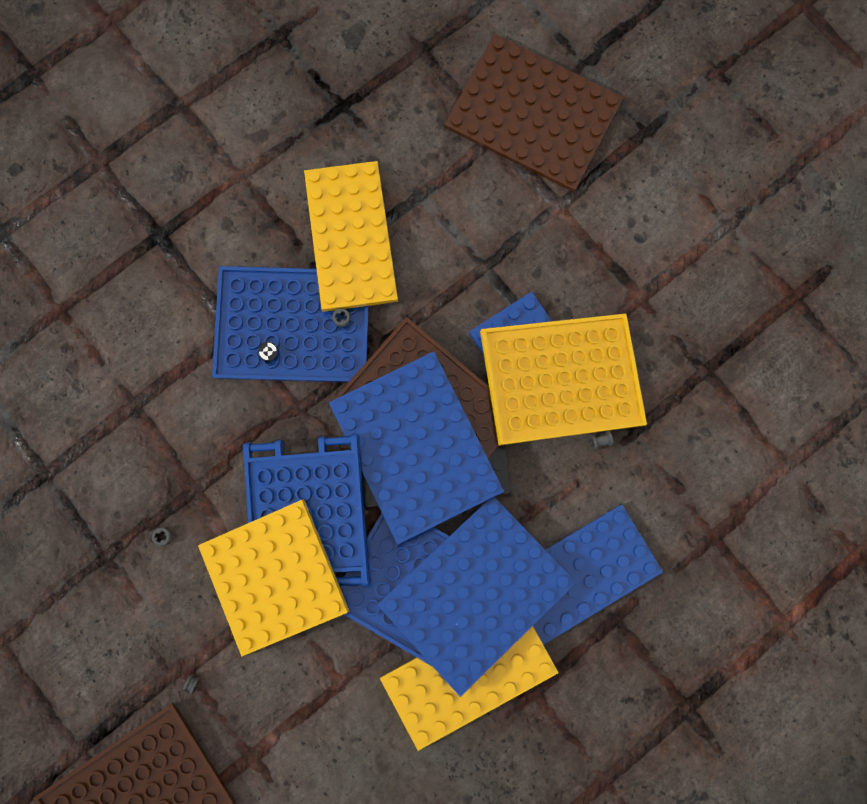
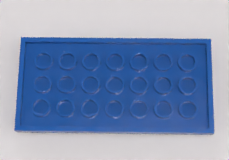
M622 504L545 549L576 581V584L533 627L544 645L663 573Z

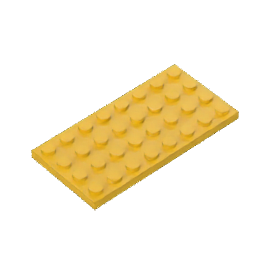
M378 161L304 170L322 312L334 311L340 308L348 309L398 302Z
M532 626L461 697L433 666L417 657L381 676L380 680L419 751L558 674V671Z

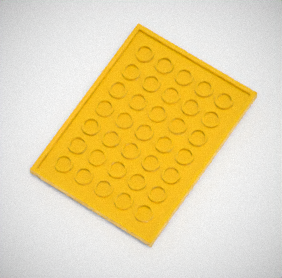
M627 314L480 330L499 446L647 425Z

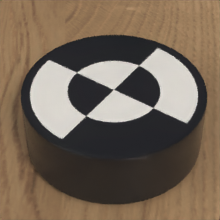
M265 342L260 345L258 354L262 360L272 362L278 357V348L272 342Z

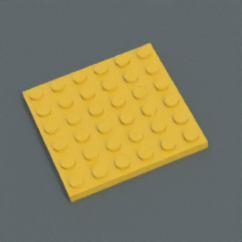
M304 499L198 545L241 656L350 611Z

